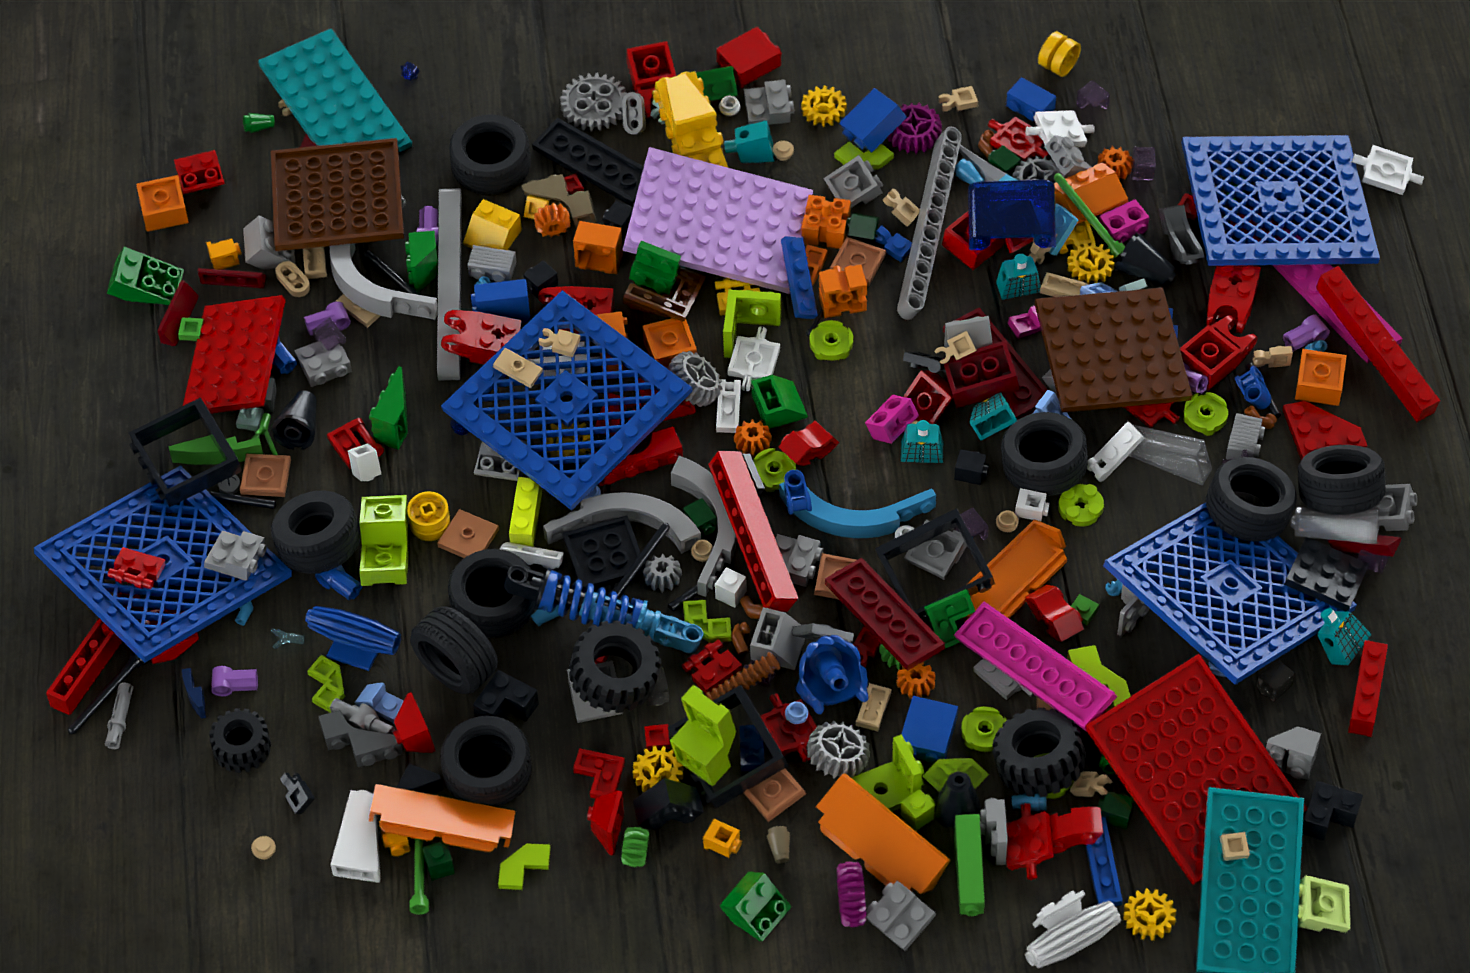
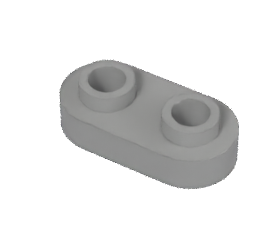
M627 93L622 99L623 126L629 134L637 135L642 133L646 126L644 99L638 93ZM633 100L637 101V105L635 107H633L632 105ZM637 120L638 127L635 128L633 124Z

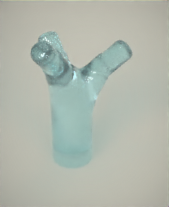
M271 629L272 633L280 637V640L273 645L275 649L285 643L304 644L305 635L286 633L280 629Z

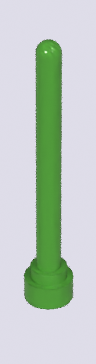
M1056 173L1054 180L1109 246L1107 249H1110V255H1114V259L1118 257L1125 248L1124 244L1112 238L1060 173Z
M415 838L414 895L410 899V912L421 915L429 911V900L424 895V853L422 848L424 847V840Z

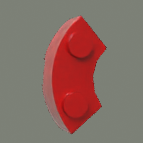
M814 421L801 431H792L790 434H787L778 447L796 464L804 466L811 463L810 460L816 457L819 460L822 459L840 442L818 422Z
M1045 585L1024 597L1038 622L1040 620L1044 621L1049 628L1047 633L1054 639L1062 642L1084 630L1080 613L1064 600L1061 590L1056 586Z
M1100 807L1072 808L1069 814L1058 816V813L1050 815L1053 853L1064 852L1075 845L1094 844L1103 834Z

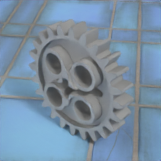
M588 73L587 78L584 79L580 75V81L572 79V85L567 84V90L562 91L563 96L560 97L561 111H563L564 117H568V123L574 121V127L581 124L582 130L588 126L590 131H593L594 127L601 131V126L609 129V123L616 125V119L622 120V99L627 93H625V87H621L620 81H614V77L608 80L607 74H604L601 78L598 73L595 74V77H591L590 73Z

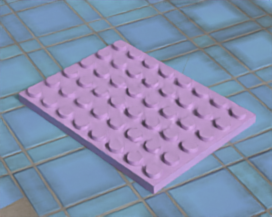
M649 147L623 251L636 254L642 240L680 255V266L790 294L781 239L784 236L803 238L801 236L804 214L806 215L808 195H812L813 190Z

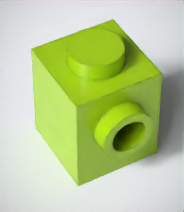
M918 789L901 801V816L917 831L934 819L935 803L930 795H925Z

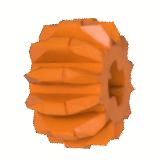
M1112 146L1110 150L1104 148L1098 156L1097 164L1104 163L1116 172L1119 179H1126L1127 175L1132 171L1133 159L1129 156L1128 150L1122 151L1121 147L1115 149Z
M554 202L551 205L545 204L544 208H538V212L534 214L537 231L542 236L549 235L550 238L553 235L560 236L561 232H567V228L570 227L569 211L562 204L555 205Z
M753 419L750 423L743 421L742 426H737L734 435L737 450H742L743 454L751 453L752 457L755 456V453L769 449L772 441L768 425L763 426L762 421L755 423Z
M924 662L909 671L902 666V670L897 672V686L901 688L900 692L902 695L908 693L910 699L913 696L922 698V694L929 696L930 690L935 688V672H932L930 665L924 666Z

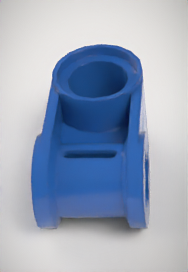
M1251 366L1250 370L1242 376L1238 375L1235 377V381L1246 401L1257 409H1265L1270 405L1271 395L1264 383L1262 374L1256 366Z
M799 470L788 471L784 476V492L789 515L801 510L812 511L811 498L803 473Z

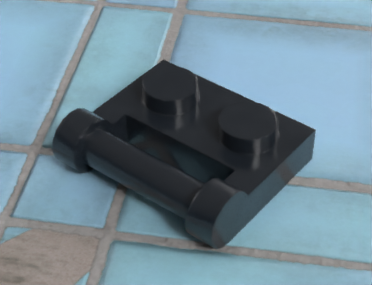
M918 351L904 353L903 361L909 362L910 367L918 369L928 367L932 373L946 372L944 364L940 363L943 359L941 357Z

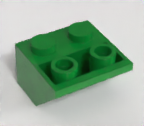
M435 230L409 233V241L405 242L409 284H414V289L418 292L438 275V252Z
M775 375L751 380L752 398L764 426L768 425V428L771 429L808 418L793 381Z
M748 872L719 905L735 925L762 942L791 908L790 904L766 874L759 872Z

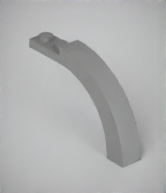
M355 243L330 246L331 269L334 280L341 292L353 303L369 312L389 318L396 312L436 319L438 315L437 298L380 287L363 277L353 265L352 257L355 252Z
M679 456L671 471V486L680 488L698 499L703 498L717 519V539L697 582L698 595L706 597L709 589L713 590L717 580L716 572L722 571L725 562L729 564L732 562L736 548V535L713 475L701 465Z
M609 493L584 499L580 502V510L572 511L562 518L551 520L546 525H543L544 538L549 545L562 539L564 532L626 515L629 521L643 523L657 530L663 523H668L670 529L666 536L677 546L681 554L691 550L695 542L701 540V532L689 517L676 507L660 499L637 493Z

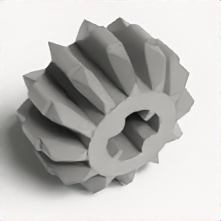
M663 553L660 558L653 555L652 561H646L643 576L645 577V583L647 586L651 585L653 591L660 588L662 593L665 588L672 591L673 585H679L682 570L680 569V563L678 560L674 561L672 555L665 558Z

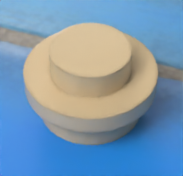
M779 141L773 146V154L778 160L786 161L794 153V147L788 141Z
M1003 511L996 518V526L1003 532H1012L1018 527V517L1012 511Z
M698 540L692 546L691 554L697 561H707L713 546L707 540Z
M267 836L258 837L252 843V852L259 859L265 860L270 858L276 849L273 839Z

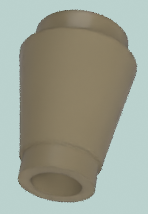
M785 826L772 827L768 830L767 839L775 862H788L790 832L787 831Z

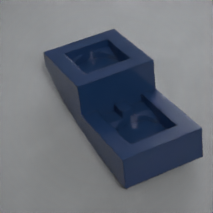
M191 668L181 669L187 696L192 707L201 718H206L205 698L202 687H194Z
M739 725L741 772H750L764 764V741L754 725Z

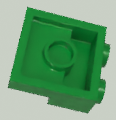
M641 240L629 279L638 286H648L653 288L658 294L665 293L669 295L676 281L681 256Z

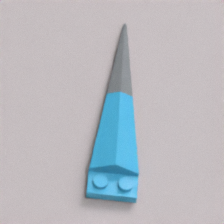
M960 145L959 152L967 161H971L981 177L985 179L986 184L1002 203L1012 197L1029 196L1042 232L1053 230L1057 234L1049 251L1050 254L1057 256L1079 220L1063 206L1019 182Z

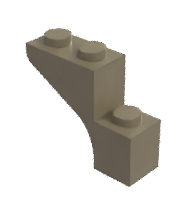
M563 174L551 175L542 180H532L522 185L526 198L529 195L550 200L549 205L553 202L555 205L562 204L572 215L576 227H578L579 221L596 222L589 192L578 191L573 195H569Z

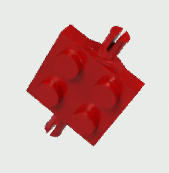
M1014 117L1005 124H1000L994 119L989 121L988 127L997 131L990 138L991 146L998 149L1004 145L1024 162L1027 161L1028 157L1031 158L1036 155L1042 159L1045 156L1047 160L1050 158L1049 153L1042 149L1045 144L1038 135H1026V127H1032L1017 117Z
M1174 402L1123 407L1149 428H1152L1163 417H1166L1174 425L1180 419L1179 416L1170 410Z
M777 693L774 696L772 694L769 699L774 708L770 712L760 715L761 719L783 755L798 751L803 762H806V758L809 761L811 758L807 757L808 750L806 747L811 733L817 728L811 715L808 712V718L802 724L790 723L785 717V710L791 703L783 704Z
M1024 803V805L1021 804L1022 817L1016 821L1006 823L1007 867L1011 871L1021 867L1027 868V879L1034 880L1037 879L1036 865L1054 857L1050 815L1045 811L1031 815V805Z

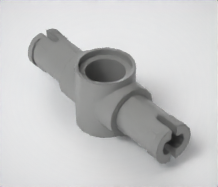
M335 698L330 705L332 712L341 710L347 723L356 729L394 735V727L379 720L376 711L369 705L351 706L338 698Z

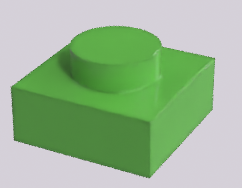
M182 317L178 333L179 340L197 341V339H200L204 320Z
M1079 594L1071 607L1080 613L1083 620L1081 623L1088 625L1098 611L1099 604Z

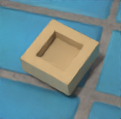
M1245 832L1221 835L1220 840L1224 861L1249 857Z

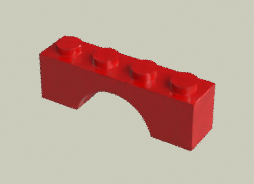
M674 427L652 433V440L649 446L640 453L628 455L599 483V486L613 484L618 480L627 477L631 478L639 473L653 471L658 467L676 463L679 456L683 457V448Z
M1368 640L1364 642L1348 733L1372 736L1388 644Z

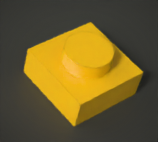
M533 195L527 196L524 217L534 219V214L538 212V208H544L545 204L549 205L550 200Z

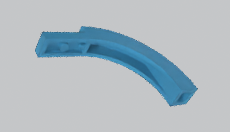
M783 482L779 484V497L787 506ZM807 487L811 498L812 511L801 510L793 512V514L808 525L828 534L847 538H873L894 533L900 527L901 521H908L913 516L930 512L936 507V494L931 488L884 508L849 510L825 502Z

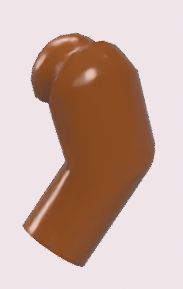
M986 130L981 135L978 143V148L987 158L994 150L990 145V138L995 134L991 130Z
M1249 406L1244 411L1248 416L1262 418L1261 426L1265 427V429L1273 428L1277 422V418L1273 414H1267L1266 417L1260 416L1254 406Z
M748 595L742 597L740 604L748 617L759 619L763 605L754 604Z
M747 622L736 624L731 634V639L738 655L749 651L744 641L745 634L750 633V627Z

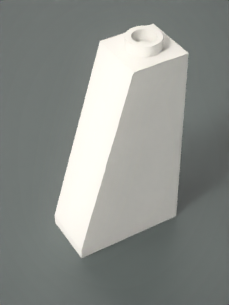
M366 790L350 791L331 861L333 876L380 883L377 814H374L373 822L368 821L374 793Z

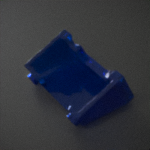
M1049 180L974 182L968 187L969 250H984L990 246L991 239L1034 237V243L1041 248L1056 247V198L1054 183Z

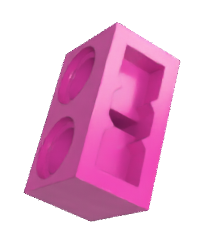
M1135 199L1100 215L1099 222L1115 241L1118 240L1119 243H1124L1135 235L1136 232L1143 234L1148 230L1149 216Z
M892 395L865 424L874 440L892 444L906 429V426L911 424L919 414L910 398Z

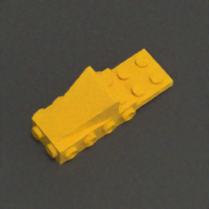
M694 71L690 73L683 72L672 78L664 77L655 82V90L652 91L655 103L658 102L660 108L659 115L666 124L665 131L668 139L672 141L673 153L728 168L721 149V145L724 144L721 132L717 133L716 112L710 105L708 96L703 94L704 85L702 79L698 78Z

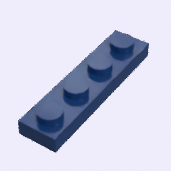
M784 236L781 239L795 318L814 319L818 314L804 240L799 237Z
M1102 817L1103 834L1094 844L1086 845L1097 905L1110 901L1114 906H1121L1123 900L1106 817Z

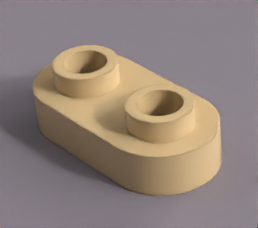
M285 261L276 267L277 279L292 296L303 297L310 291L309 280L293 262Z

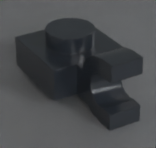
M284 773L280 780L289 791L285 797L295 814H303L315 798L306 782L302 781L299 773H295L292 778L289 773Z

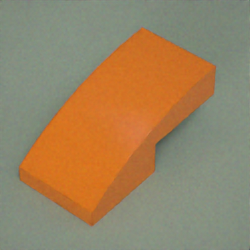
M807 244L805 250L813 286L819 276V272L822 270L828 251Z

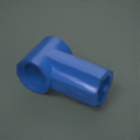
M278 336L273 365L281 374H288L293 371L297 362L280 342Z
M342 565L332 570L315 574L317 581L323 587L334 589L349 601L351 599L354 600L362 589L361 583L347 574Z

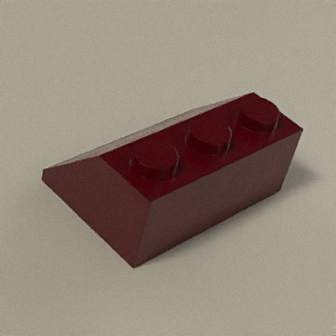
M1006 340L978 348L976 352L959 360H956L955 356H951L950 360L944 364L956 408L986 400L998 393L1004 395L1020 390Z

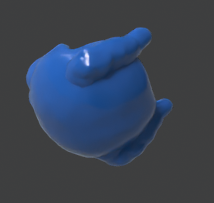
M838 635L822 636L816 642H811L807 646L799 664V680L796 691L801 699L811 706L817 714L823 713L824 705L828 706L845 702L855 696L861 702L868 701L867 670L861 665V657L857 647Z

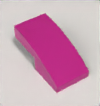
M1035 306L1030 307L1028 313L1010 317L1008 320V325L1018 339L1041 331Z

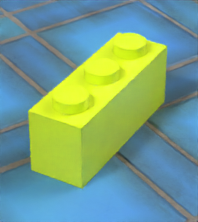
M518 477L509 538L510 543L534 547L542 489L541 486L530 478Z

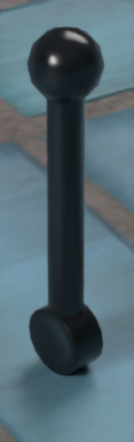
M822 308L811 328L806 331L808 337H810L811 331L815 330L823 315Z

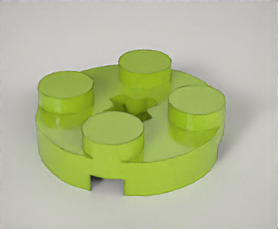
M827 320L819 323L818 327L811 331L810 348L817 359L834 361L846 359L849 356V352L853 347V333L849 327L848 329L844 327L843 323ZM829 338H833L836 342L828 343L827 341H829Z
M1206 392L1205 395L1199 396V393L1194 394L1191 401H1186L1184 422L1197 432L1207 436L1213 435L1216 431L1222 429L1227 422V404L1222 397L1211 392ZM1210 411V415H1203L1201 412Z
M775 448L763 450L754 458V464L765 487L764 490L767 492L779 490V484L784 482L785 474L790 470H796V463L783 451H775ZM773 466L779 469L777 472H771L770 467Z
M1076 484L1070 490L1063 492L1059 498V513L1065 521L1066 519L1071 521L1072 525L1080 527L1092 525L1103 513V497L1097 491L1096 486L1092 484ZM1078 502L1085 503L1084 508H1080L1079 505L1075 504H1078Z
M977 707L973 709V712L969 713L968 716L966 715L962 721L961 734L965 745L977 751H993V740L999 728H1003L1002 725L1006 718H1003L998 710L991 707ZM986 725L991 731L983 733L979 729Z

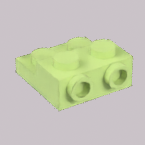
M1307 875L1300 880L1298 927L1319 932L1323 928L1345 933L1350 930L1349 886Z

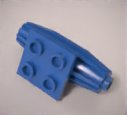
M315 606L313 609L308 610L305 617L308 628L334 641L327 654V658L369 671L378 653L394 655L400 646L401 634L376 620L345 610Z

